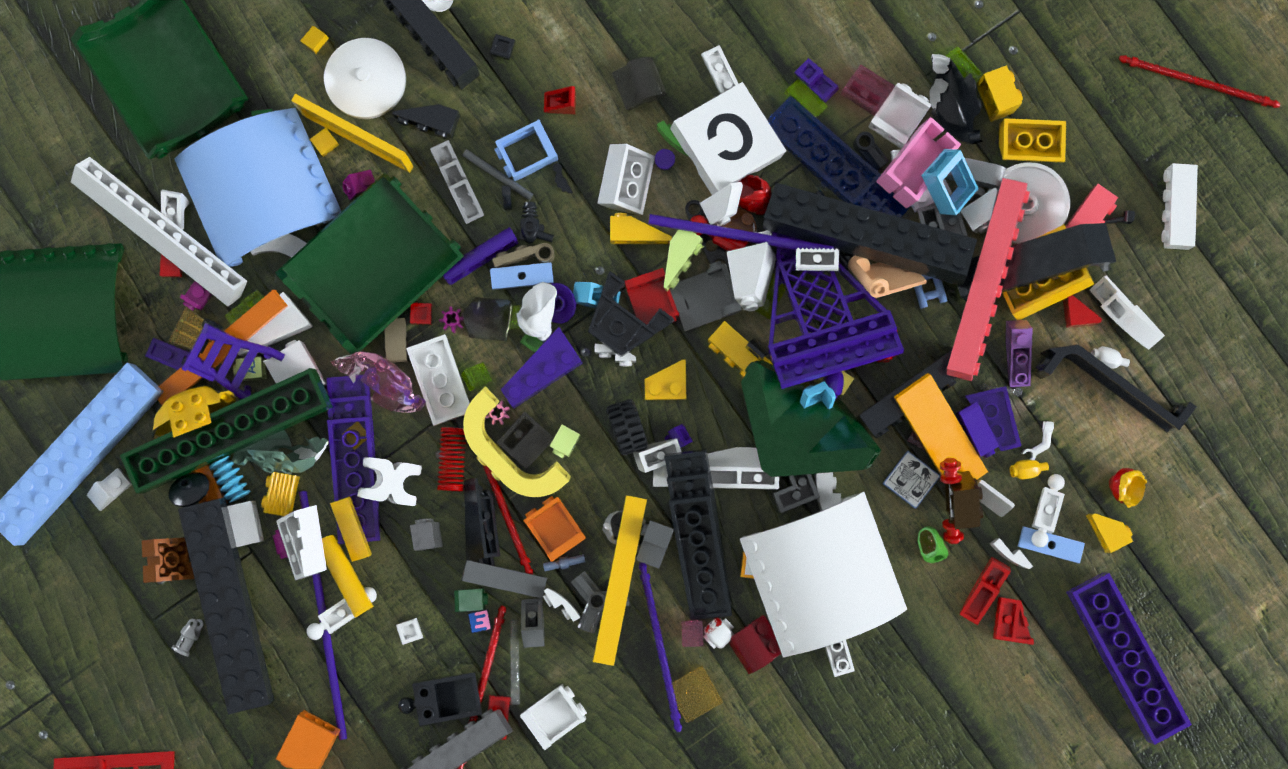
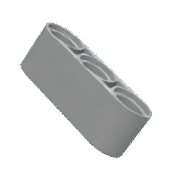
M965 158L977 186L1000 189L1006 172L1005 167ZM950 171L945 178L955 181Z

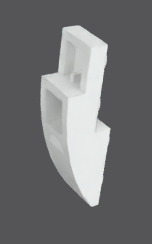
M1107 275L1090 289L1091 293L1102 304L1100 307L1124 331L1148 350L1165 336L1137 305L1134 306Z
M833 472L814 474L815 486L820 496L817 499L820 511L844 502L843 498H841V493H833L837 483L836 477H833Z
M846 640L824 647L834 677L855 671Z

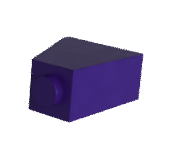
M978 402L970 404L954 413L979 457L983 456L986 459L995 454L994 449L999 446Z

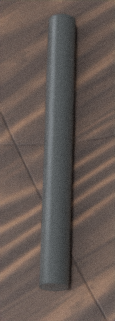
M466 149L464 151L463 157L506 186H510L512 190L530 201L534 196L532 192L511 178H508V176Z

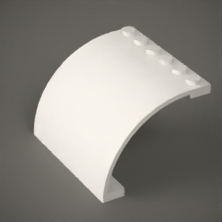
M864 492L843 498L844 502L808 517L740 538L783 657L816 650L852 638L890 621L907 610Z

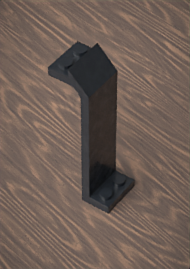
M1106 223L1080 224L1012 245L1011 247L1014 248L1011 260L1007 259L1005 265L1008 267L1006 279H1001L1000 285L1003 286L1002 292H1006L1090 266H1099L1103 272L1111 270L1110 264L1116 262ZM980 256L971 259L964 285H958L960 296L966 302Z
M1080 345L1049 348L1040 353L1045 359L1042 358L1035 367L1038 370L1034 375L1043 379L1053 373L1063 358L1070 360L1166 433L1174 428L1180 430L1197 407L1193 403L1187 402L1176 406L1173 405L1167 411Z

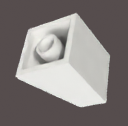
M767 242L728 251L727 257L734 297L743 310L755 311L765 304L776 262V255Z

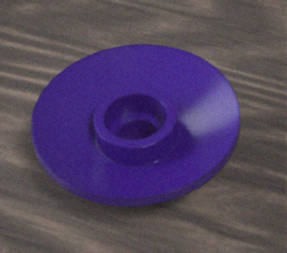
M552 283L551 285L556 288L557 295L555 297L554 314L551 322L565 323L575 314L576 300L572 291L567 286L561 283Z

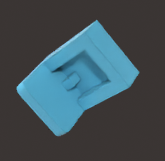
M824 381L815 386L810 385L803 390L800 403L806 408L822 401L827 409H831L836 397L833 389L828 387Z

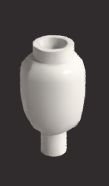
M1102 346L1098 349L1094 348L1091 352L1093 356L1112 369L1119 366L1128 367L1130 363L1129 359L1122 358L1121 354L1112 348Z

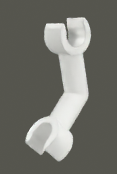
M1043 421L1042 443L1032 449H1024L1021 454L1029 451L1031 453L1030 460H1035L1036 455L1047 450L1050 447L1054 422Z

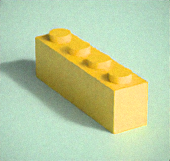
M726 321L720 325L707 341L710 343L708 347L716 354L720 352L725 357L724 361L730 367L736 366L741 371L739 374L743 378L746 375L745 370L751 362L760 361L745 348L749 342ZM766 357L763 358L764 361L772 364V362L769 359H767Z

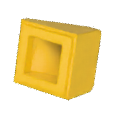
M312 26L300 42L317 54L329 38L325 33Z

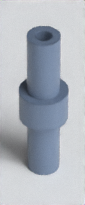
M584 554L569 558L567 556L559 557V560L543 563L544 570L567 569L571 565L584 563L585 557Z

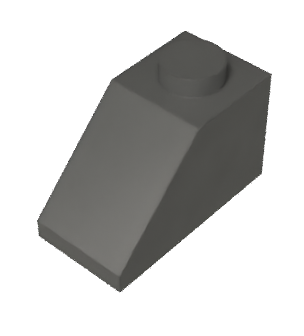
M542 598L521 600V633L524 648L545 646Z

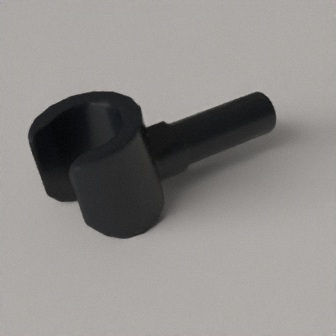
M1124 211L1123 217L1105 219V223L1122 222L1124 224H1131L1135 219V211Z

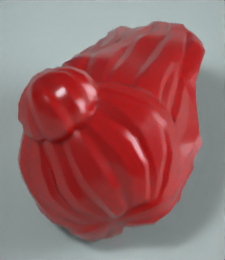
M749 174L739 181L743 187L738 207L753 212L756 215H764L772 195L771 187L762 178Z

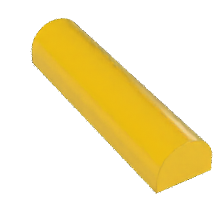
M329 535L322 538L326 566L354 617H357L374 606L341 545L338 544L336 536Z

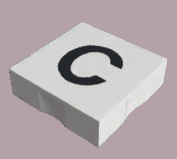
M743 82L675 120L670 128L684 152L694 162L698 174L712 195L730 183H737L747 175L760 171L780 159L786 152V149Z

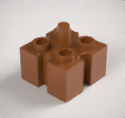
M185 537L142 540V557H147L148 563L147 566H143L144 583L194 579Z

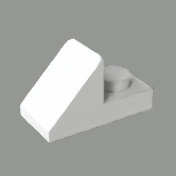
M162 189L161 213L183 230L184 209L189 205L188 199L182 193Z
M117 468L103 481H96L87 496L98 510L102 511L128 489L132 483L123 471Z

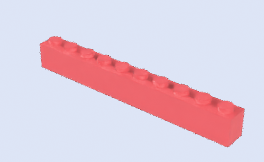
M1006 178L1002 179L947 366V375L972 381L973 375H978L981 364L977 363L979 355H984L986 344L983 343L984 337H989L992 324H989L990 317H995L997 305L994 304L995 299L1001 296L1003 286L1000 285L1002 278L1006 279L1008 267L1005 266L1006 261L1012 258L1014 248L1011 247L1012 241H1017L1019 229L1016 227L1018 222H1022L1025 210H1022L1023 203L1027 204L1030 191H1027L1028 183Z

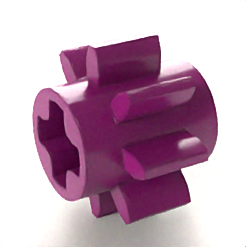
M449 307L448 312L442 311L444 317L439 322L446 324L443 328L445 331L451 328L452 332L455 333V328L463 329L461 321L466 320V318L459 316L461 313L460 309L455 312L452 307ZM450 316L455 317L457 321L456 323H450L448 318Z

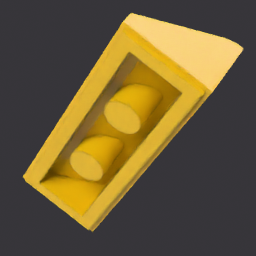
M349 496L330 503L351 561L371 556V550L351 497Z

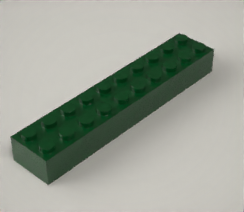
M309 368L211 413L210 424L174 438L171 431L121 454L120 457L136 494H145L333 408L317 370Z

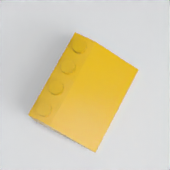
M1062 225V226H1060V227H1058V228H1056V229H1053V230H1051V231H1049V232H1047V233H1045V234H1043V235H1041V236H1045V235H1048V234H1051V233H1054V232H1058V231H1061V230H1064V229H1067V228H1066L1065 225ZM1083 268L1002 293L1012 315L1017 320H1021L1094 285V282L1087 268Z

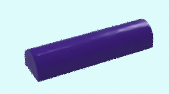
M508 227L464 254V257L449 269L443 277L449 285L454 284L490 262L493 258H496V254L516 246L519 242L515 234Z

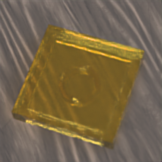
M702 665L672 682L675 701H677L678 709L686 723L723 703Z

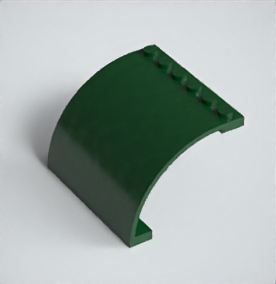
M122 243L59 248L48 247L16 251L6 250L0 252L1 380L118 373L129 359L127 352L120 351L115 315V283L118 263L121 262L124 252Z

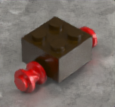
M946 458L940 463V469L944 471L940 476V480L945 483L946 512L949 516V519H945L942 522V527L947 530L943 533V539L949 544H958L964 539V533L959 529L980 527V519L983 518L980 500L983 499L982 488L978 487L977 480L972 477L970 471L957 472V470L961 469L960 461H957L955 458Z

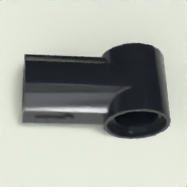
M861 132L854 139V150L861 154L873 172H876L889 162L875 143L871 133ZM860 138H864L867 140V147H863L859 144Z

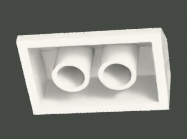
M610 144L597 204L617 211L643 215L655 156L628 144Z

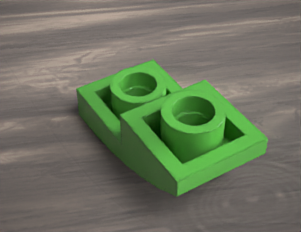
M664 120L658 123L657 130L666 142L680 153L688 156L676 137H674L670 129L671 125H667Z

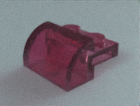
M860 64L840 95L873 116H876L895 86Z

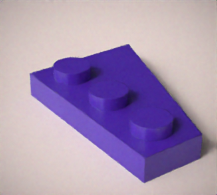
M1006 386L965 396L970 404L978 402L1000 451L1021 447Z

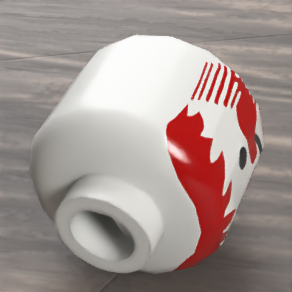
M716 617L704 628L705 635L703 637L713 648L722 649L729 643L731 636L734 635L731 631L734 627L726 618L722 621Z

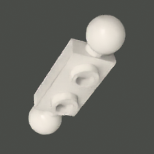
M1059 474L1051 475L1048 479L1050 489L1044 487L1041 492L1032 524L1033 528L1038 529L1031 538L1032 543L1036 547L1046 546L1049 541L1046 532L1052 534L1056 527L1065 495L1058 492L1065 484L1064 478Z
M365 587L364 589L371 602H374L377 596L376 591L372 587ZM342 599L320 614L318 617L321 623L310 624L307 628V636L312 640H318L322 637L325 629H327L329 634H332L355 618L345 599Z

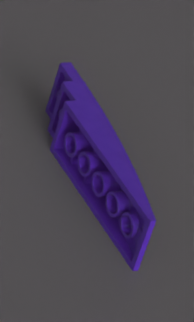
M369 374L326 378L327 390L333 408L328 410L329 420H327L334 501L350 496L367 542L380 541L378 501L357 496L359 488H371L377 480L375 471L363 466L364 457L376 458ZM355 422H359L366 430V436H361L357 430H346ZM348 433L355 435L356 442L354 444H350L347 441ZM367 438L356 450L353 449L354 446L359 444L361 439ZM337 523L338 544H345Z

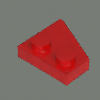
M998 597L993 639L1034 645V640L1030 637L1027 627L1029 624L1024 616L1021 600Z

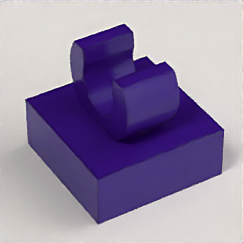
M683 424L669 430V434L665 437V440L676 438L680 448L693 442Z

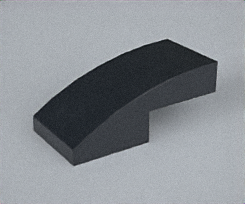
M753 338L745 347L758 360H763L769 354V349L756 338Z

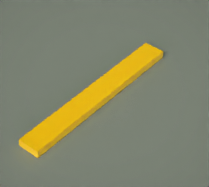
M627 495L625 497L593 662L614 666L647 499Z

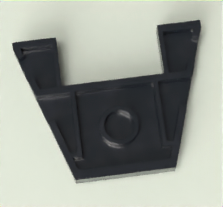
M610 271L588 333L618 356L623 357L671 325L675 319L659 308L647 325L613 300L624 286L625 281Z

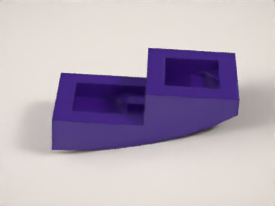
M809 58L794 72L800 81L823 103H826L839 90L838 85L824 75L823 70Z

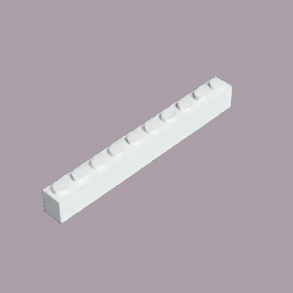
M88 157L75 165L71 179L72 184L221 302L229 306L242 296L247 280L95 160Z

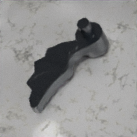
M559 163L554 164L553 170L557 172L555 176L557 187L561 188L563 192L567 191L572 194L573 191L569 187L567 179L562 176V165Z

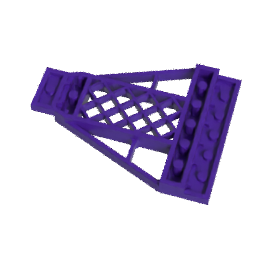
M771 232L772 236L800 240L779 233ZM776 247L777 262L768 349L781 389L904 353L891 311L886 310L840 263L838 272L858 292L843 295L834 271H827L828 275L823 274L824 271L800 270L803 272L799 278L791 275V272L796 270V250ZM806 274L816 277L813 283L803 280ZM820 279L829 282L826 289L817 286ZM789 280L796 283L793 289L791 287ZM784 284L793 311L776 316L779 285ZM800 285L809 288L806 295L797 291ZM832 286H833V289H834L835 293L832 292V291H830V289H831ZM813 290L822 294L819 300L810 297ZM826 296L836 299L832 306L823 302ZM795 297L802 299L799 306ZM865 298L879 312L853 320L847 303ZM806 302L816 305L812 312L803 308ZM838 304H840L842 310L836 308ZM820 307L829 311L826 317L816 314ZM833 313L842 316L839 323L830 320ZM802 314L809 317L806 323L804 322ZM795 319L798 322L802 336L774 344L775 325ZM813 319L822 322L819 329L810 326Z

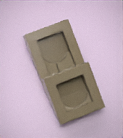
M396 318L384 329L387 363L407 362L405 318Z

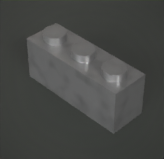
M426 518L415 520V524L410 525L414 551L443 547L439 522Z

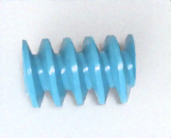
M227 456L212 463L209 469L216 470L213 473V477L219 478L216 482L217 485H223L220 491L222 493L227 492L224 496L225 499L233 502L246 496L251 491L243 490L247 482H239L244 476H236L240 468H232L234 463L229 461L231 456Z

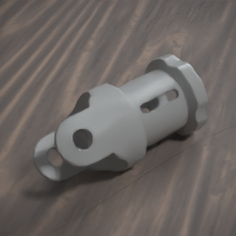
M190 619L180 631L181 636L176 645L172 646V649L188 657L190 655V648L200 636V631L204 625L203 621L200 619Z

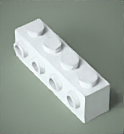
M1172 164L1164 171L1163 180L1166 182V190L1163 192L1165 210L1162 214V221L1165 222V230L1162 231L1161 236L1164 248L1189 250L1195 247L1198 165Z

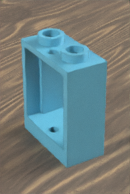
M944 149L921 175L940 214L957 215L979 189L961 150ZM950 171L958 186L951 196H949L942 182Z

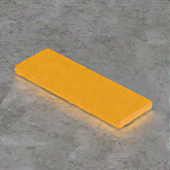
M925 374L894 396V399L940 475L944 473L940 469V463L946 458H955L957 461H960L961 469L957 470V472L970 471L972 477L976 478V480L988 472L931 374Z

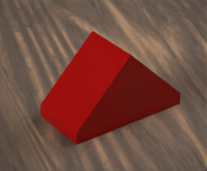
M574 86L545 92L544 113L575 114L576 91Z
M1073 295L1063 299L1066 328L1093 326L1103 320Z

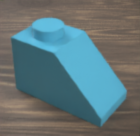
M575 282L573 295L576 304L596 308L604 286L592 282ZM620 291L613 298V300L618 304L621 294Z

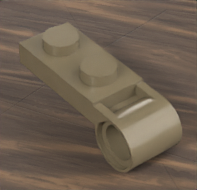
M548 243L529 247L522 245L515 248L516 251L508 253L504 251L498 253L496 258L492 260L495 268L507 267L537 257L540 263H552L555 253L552 246ZM547 249L551 252L550 256L545 259L539 256L540 252Z

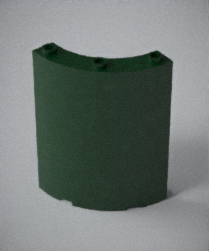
M140 0L141 2L133 8L127 6L114 14L115 19L104 23L101 20L78 27L71 37V41L148 160L156 157L158 159L164 158L168 153L209 135L210 131L222 124L231 115L242 110L243 104L248 100V97L184 0Z
M386 173L381 175L275 272L280 280L299 299L304 297L302 301L309 307V310L326 325L331 334L350 354L359 353L464 257L459 251L461 246L454 239L449 240L431 222L433 217L426 210L422 212L401 190L400 186L402 184L394 175L390 178Z

